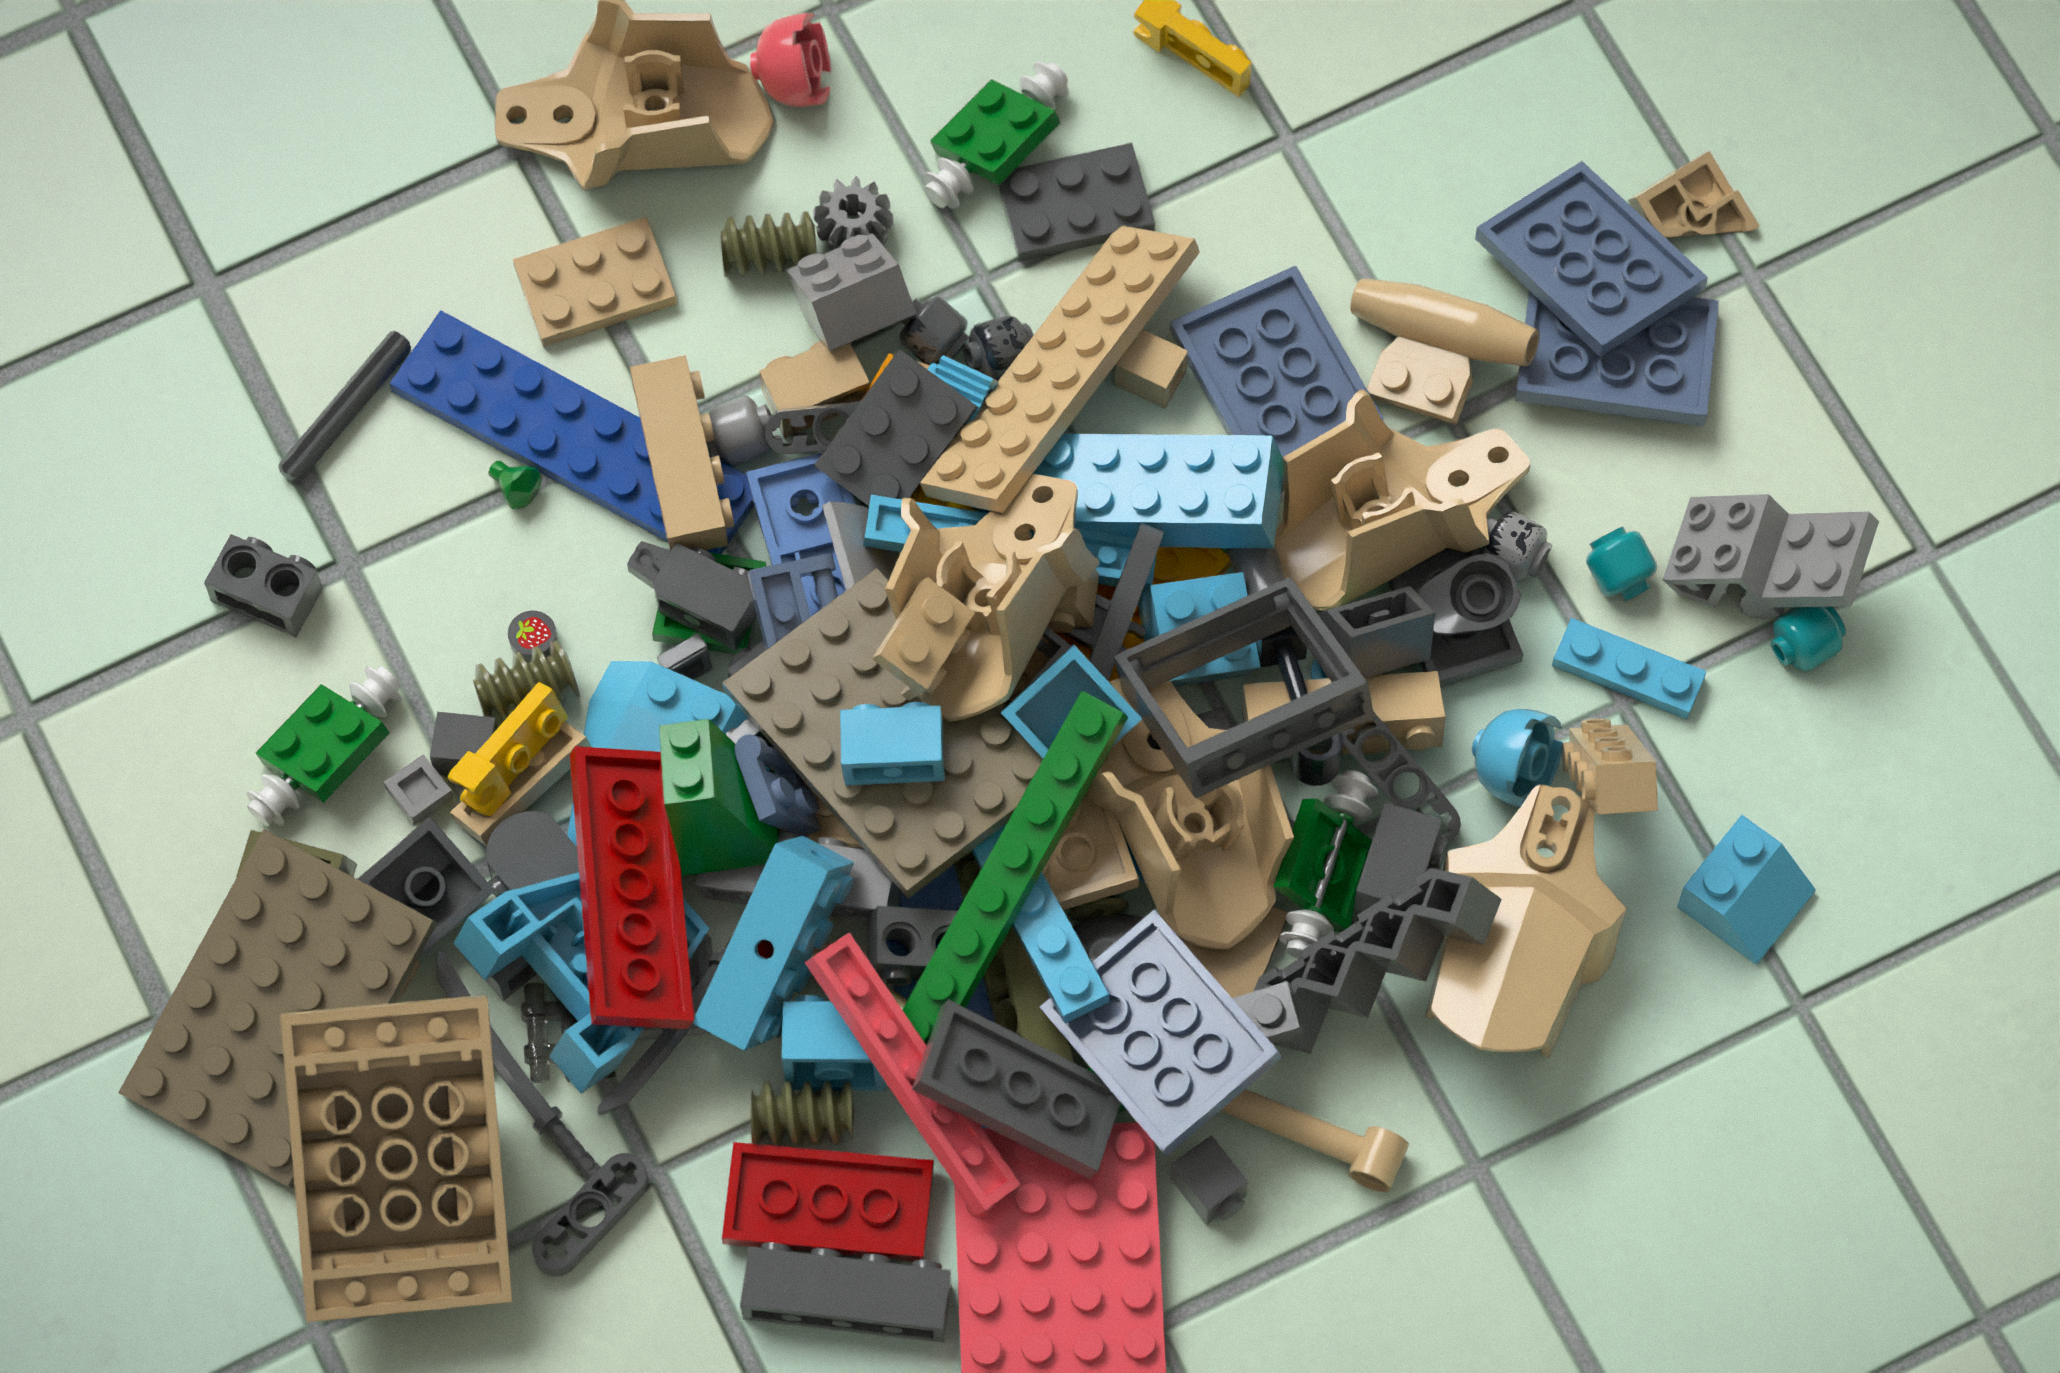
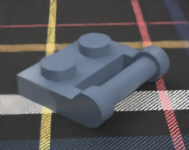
M823 554L749 570L747 576L766 650L810 618L801 577L813 576L821 609L838 597L832 571L836 569L832 554Z
M752 734L740 737L735 744V756L759 821L798 836L808 837L821 830L815 814L818 812V803L811 790L804 785L803 779L776 749L767 746L762 738ZM766 767L773 769L775 774L768 772Z

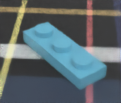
M1574 618L1570 619L1552 662L1553 667L1684 719L1689 717L1707 672Z

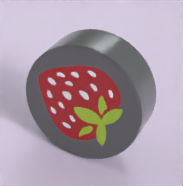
M530 610L520 613L511 621L508 628V639L514 653L520 652L526 661H531L533 647L538 646L546 657L550 655V642L557 640V632L553 620L547 614Z

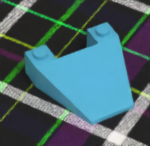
M579 872L504 892L469 916L453 943L484 980H487L522 955L578 1022L563 1033L549 1057L581 1094L618 1068L644 1029V1027L591 1025ZM683 898L688 958L690 959L710 928Z

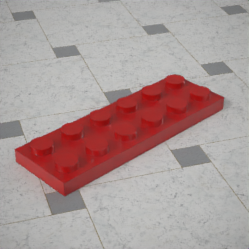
M575 746L570 754L591 1025L689 1029L694 1022L681 870L664 806L661 752Z

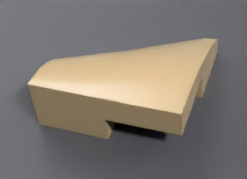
M1710 151L1704 152L1627 200L1665 238L1748 232L1760 227L1739 190L1733 191Z

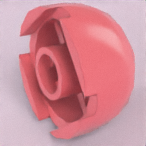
M812 12L790 15L769 24L757 42L756 52H752L750 56V68L753 78L761 81L764 90L775 101L787 106L805 107L826 103L829 96L830 86L821 88V72L831 73L828 44L821 23L811 24L810 21L815 16Z

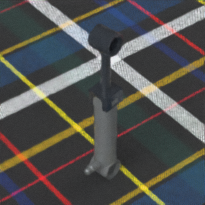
M1284 475L1282 480L1281 493L1285 490ZM1275 543L1274 549L1226 548L1234 573L1243 572L1247 595H1251L1286 579ZM1287 592L1283 593L1284 597L1287 598ZM1292 626L1256 641L1260 668L1279 664L1290 701L1308 694L1298 664V660L1306 659L1307 647ZM1342 733L1291 755V770L1295 777L1302 783L1311 786H1322L1330 783L1337 776L1340 769L1343 748ZM1318 750L1324 752L1325 754L1316 755L1310 753L1309 751Z

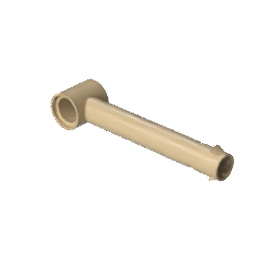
M1246 1089L1220 1110L1235 1118L1351 1164L1348 1175L1360 1185L1378 1192H1389L1409 1147V1143L1403 1137L1390 1130L1370 1126L1363 1137Z

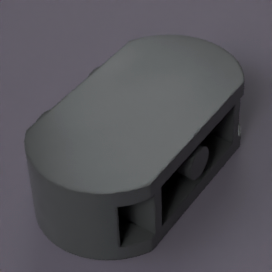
M537 811L514 814L503 820L494 829L488 840L486 860L491 875V880L488 883L495 890L493 894L496 898L510 890L579 872L577 847L549 814Z

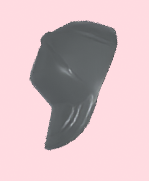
M1490 554L1474 555L1457 562L1430 579L1418 593L1435 612L1433 633L1440 635L1474 632L1500 625L1513 616L1521 600V593L1511 572L1510 565L1505 560Z

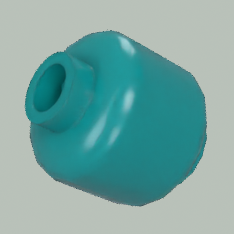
M1622 526L1589 544L1592 551L1586 557V565L1604 596L1613 597L1621 594L1623 599L1628 601L1651 588L1647 579L1652 577L1657 571V563L1639 532H1626Z
M1832 606L1794 607L1774 621L1773 633L1775 639L1771 641V648L1783 665L1791 664L1798 670L1808 672L1834 657L1842 650V637L1846 635L1845 625Z

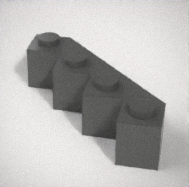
M1435 868L1427 870L1415 878L1417 882L1415 886L1396 898L1391 894L1358 914L1359 921L1339 934L1331 931L1301 950L1300 954L1302 957L1282 970L1275 967L1259 977L1254 991L1288 981L1292 986L1304 1031L1302 1034L1282 1039L1272 1044L1311 1054L1328 1009L1368 1018L1386 972L1426 982L1444 936L1485 945L1502 899L1473 877Z

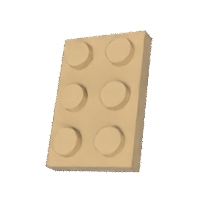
M647 217L513 259L517 277L543 347L677 304L676 294Z

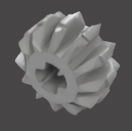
M857 176L851 181V186L846 187L836 179L833 184L834 192L822 190L819 195L820 205L815 206L813 216L814 221L818 224L816 226L818 238L820 241L828 240V247L831 251L841 247V244L850 237L856 235L867 236L872 233L881 244L885 245L888 239L887 229L893 226V214L889 211V197L887 194H879L878 186L874 181L863 188ZM849 216H858V218L849 219Z

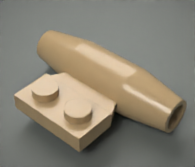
M1362 278L1357 283L1352 295L1350 310L1353 315L1397 336L1385 350L1382 349L1367 387L1372 399L1446 422L1457 424L1473 383L1470 360L1529 366L1538 349L1539 330L1489 305L1422 285Z

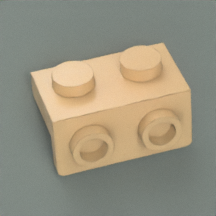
M927 577L915 589L872 660L906 684L901 693L906 699L911 700L924 691L930 694L937 688L946 674V670L942 665L948 655H955L967 641L970 631L966 629V626L975 612Z

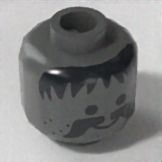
M939 296L930 297L924 303L920 302L917 298L914 299L913 305L916 314L900 321L905 325L900 332V343L924 364H938L943 355L953 359L970 338L965 333L968 326L967 319Z
M1003 316L975 324L970 331L969 343H965L963 346L967 367L985 374L998 382L1033 337L1032 329L1027 323L1022 324L1014 316Z

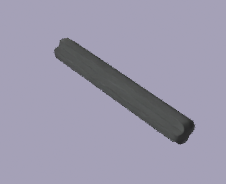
M397 331L389 332L280 461L278 468L286 479L295 484L303 480L411 351V345L405 336Z

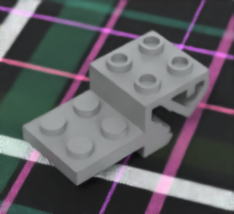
M1769 494L1690 497L1663 581L1678 595L1712 607H1716L1723 593L1726 594L1729 584L1738 583L1743 587L1738 607L1742 608V614L1752 618L1779 617L1783 614L1785 607L1852 606L1879 521L1869 511L1788 514Z

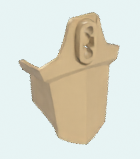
M624 0L597 1L595 18L567 69L535 81L503 88L496 96L495 136L497 142L506 147L530 151L565 163L583 190L607 185L619 170L746 164L763 146L774 124L770 106L758 81L753 78L746 64L730 59L718 37L710 13H634ZM563 117H568L572 119L568 123L564 124L557 122L559 119ZM515 118L525 119L520 124L511 123Z
M1361 389L1355 393L1347 404L1345 422L1283 457L1284 510L1283 521L1276 529L1275 545L1286 578L1291 577L1314 610L1326 611L1351 602L1445 548L1467 553L1490 543L1487 516L1506 493L1530 471V460L1505 431L1497 428L1460 440L1425 446L1388 428L1381 419L1371 396Z
M1032 474L1003 513L990 511L973 526L937 529L927 519L914 499H902L901 518L911 531L885 587L895 619L897 620L919 583L927 577L975 612L966 626V629L970 631L967 641L955 655L949 654L942 665L946 670V674L941 683L932 693L927 694L924 691L918 695L924 703L931 706H941L942 718L948 722L981 714L1009 700L1065 590L1085 584L1099 566V560L1087 549L1080 531L1075 529V513L1079 495L1074 482ZM1030 530L1034 531L1035 535L1033 536V538H1031L1032 534Z
M1120 680L1111 681L1110 684L1134 709L1122 691ZM1171 681L1148 690L1187 748L1226 731L1208 728L1179 695ZM1141 720L1112 746L1087 793L1096 805L1115 812L1158 912L1182 941L1195 946L1228 951L1246 938L1260 924L1276 902L1275 888L1273 886L1281 862L1294 838L1271 765L1195 799L1163 750H1155L1149 746L1147 738L1151 733Z
M1540 784L1531 790L1520 809L1491 841L1451 850L1447 853L1444 871L1473 877L1499 896L1502 901L1485 945L1447 936L1443 937L1425 1017L1432 1020L1436 1017L1453 1034L1480 1050L1521 1052L1541 1049V1055L1550 1058L1581 985L1599 981L1613 962L1626 908L1597 875L1594 855L1595 810L1588 800L1584 801L1583 797L1576 795L1574 791L1568 788H1553ZM1562 805L1568 809L1567 813L1562 814L1560 821L1553 819L1555 812L1552 806ZM1540 848H1547L1554 853V855L1548 858L1543 857L1537 852V850Z

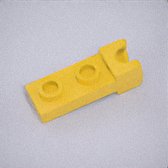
M1144 0L1137 8L1133 16L1141 24L1137 26L1133 34L1157 52H1160L1165 46V48L1238 97L1249 87L1252 62L1249 61L1247 55L1237 46L1232 44L1226 45L1212 36L1210 30L1200 21L1195 19L1190 21L1181 15V4L1175 0Z
M538 682L476 754L468 751L449 772L448 780L465 788L460 796V800L465 805L482 815H493L511 795L508 786L519 773L527 768L534 756L551 737L557 734L563 723L569 718L552 688Z

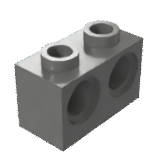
M230 534L204 581L211 602L296 638L323 590L316 567L310 561L298 555H290L287 558L273 552V549L267 543L258 538L247 537L244 540L233 534ZM251 567L255 569L246 578L234 577L235 573L241 568ZM294 585L298 587L297 591L290 596L277 595V592L284 586Z
M877 906L867 920V959L885 985L904 986L912 981H919L936 951L935 944L941 942L957 911ZM896 940L905 947L907 956L900 957L892 954L887 948L886 941Z

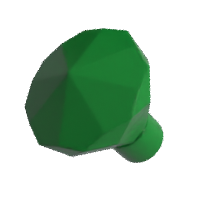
M499 460L495 461L489 468V476L499 483L504 501L511 509L526 507L534 500L541 488L542 477L537 468L528 466L509 467Z

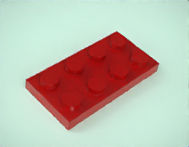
M733 1142L722 1243L761 1248V1244L772 1242L787 1245L792 1251L811 1252L813 1249L825 1248L838 1251L842 1255L862 1257L866 1254H877L889 1257L891 1260H924L934 1160Z

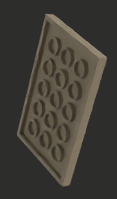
M876 568L725 680L723 688L726 694L904 895L910 898L1008 823L1043 758L1001 714L1004 707L1000 704L981 714L958 721L948 722L942 718L945 781L865 785L844 784L841 767L840 710H850L861 704H873L880 708L902 707L910 702H923L918 696L911 700L902 696L901 693L906 684L872 660L896 621L885 590L888 580Z
M263 829L118 1093L287 1187L293 1188L295 1184L280 1014L394 1003L433 933L437 922Z

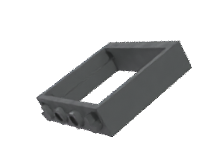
M1291 577L1113 656L1122 691L1195 799L1375 717L1368 682ZM1287 592L1288 597L1285 598L1283 593ZM1292 626L1332 683L1187 748L1148 690Z

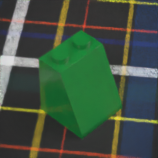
M710 719L659 725L664 806L682 875L766 865L775 843H779V830L777 827L759 821L735 756L734 749L736 743Z

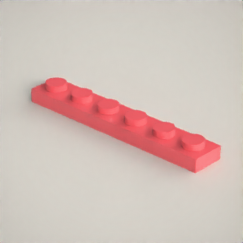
M850 932L806 961L805 964L975 1215L977 1216L1020 1186L1021 1184L979 1123L912 1090L927 1046Z

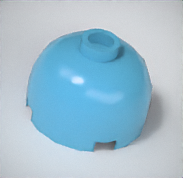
M1524 708L1504 711L1489 722L1485 729H1481L1477 733L1472 745L1475 767L1480 783L1493 797L1506 804L1520 808L1535 786L1540 784L1551 786L1558 770L1563 743L1554 739V727L1562 729L1561 722L1555 716Z

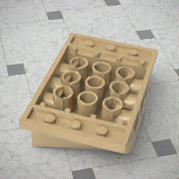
M487 995L280 1014L306 1322L512 1302Z

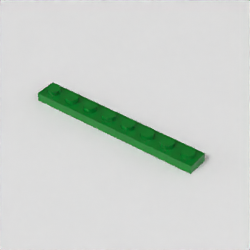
M1081 691L902 1009L926 1046L939 1010L948 999L966 1008L1129 718L1122 711L1084 691Z

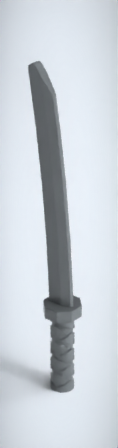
M731 938L726 944L725 950H722L721 953H713L709 960V970L692 992L694 1017ZM691 1024L689 1029L665 1028L632 1069L598 1105V1114L605 1115L626 1106L670 1056L694 1024Z
M438 952V982L447 997L471 996L446 954ZM490 1026L493 1066L535 1120L533 1129L539 1135L546 1133L549 1138H552L554 1144L561 1149L567 1159L571 1160L573 1166L588 1181L601 1168L597 1162L595 1163L594 1158L588 1151H585L578 1140L576 1141L575 1136L569 1129H566V1126L560 1120L563 1117V1113L557 1106L552 1108L549 1106Z

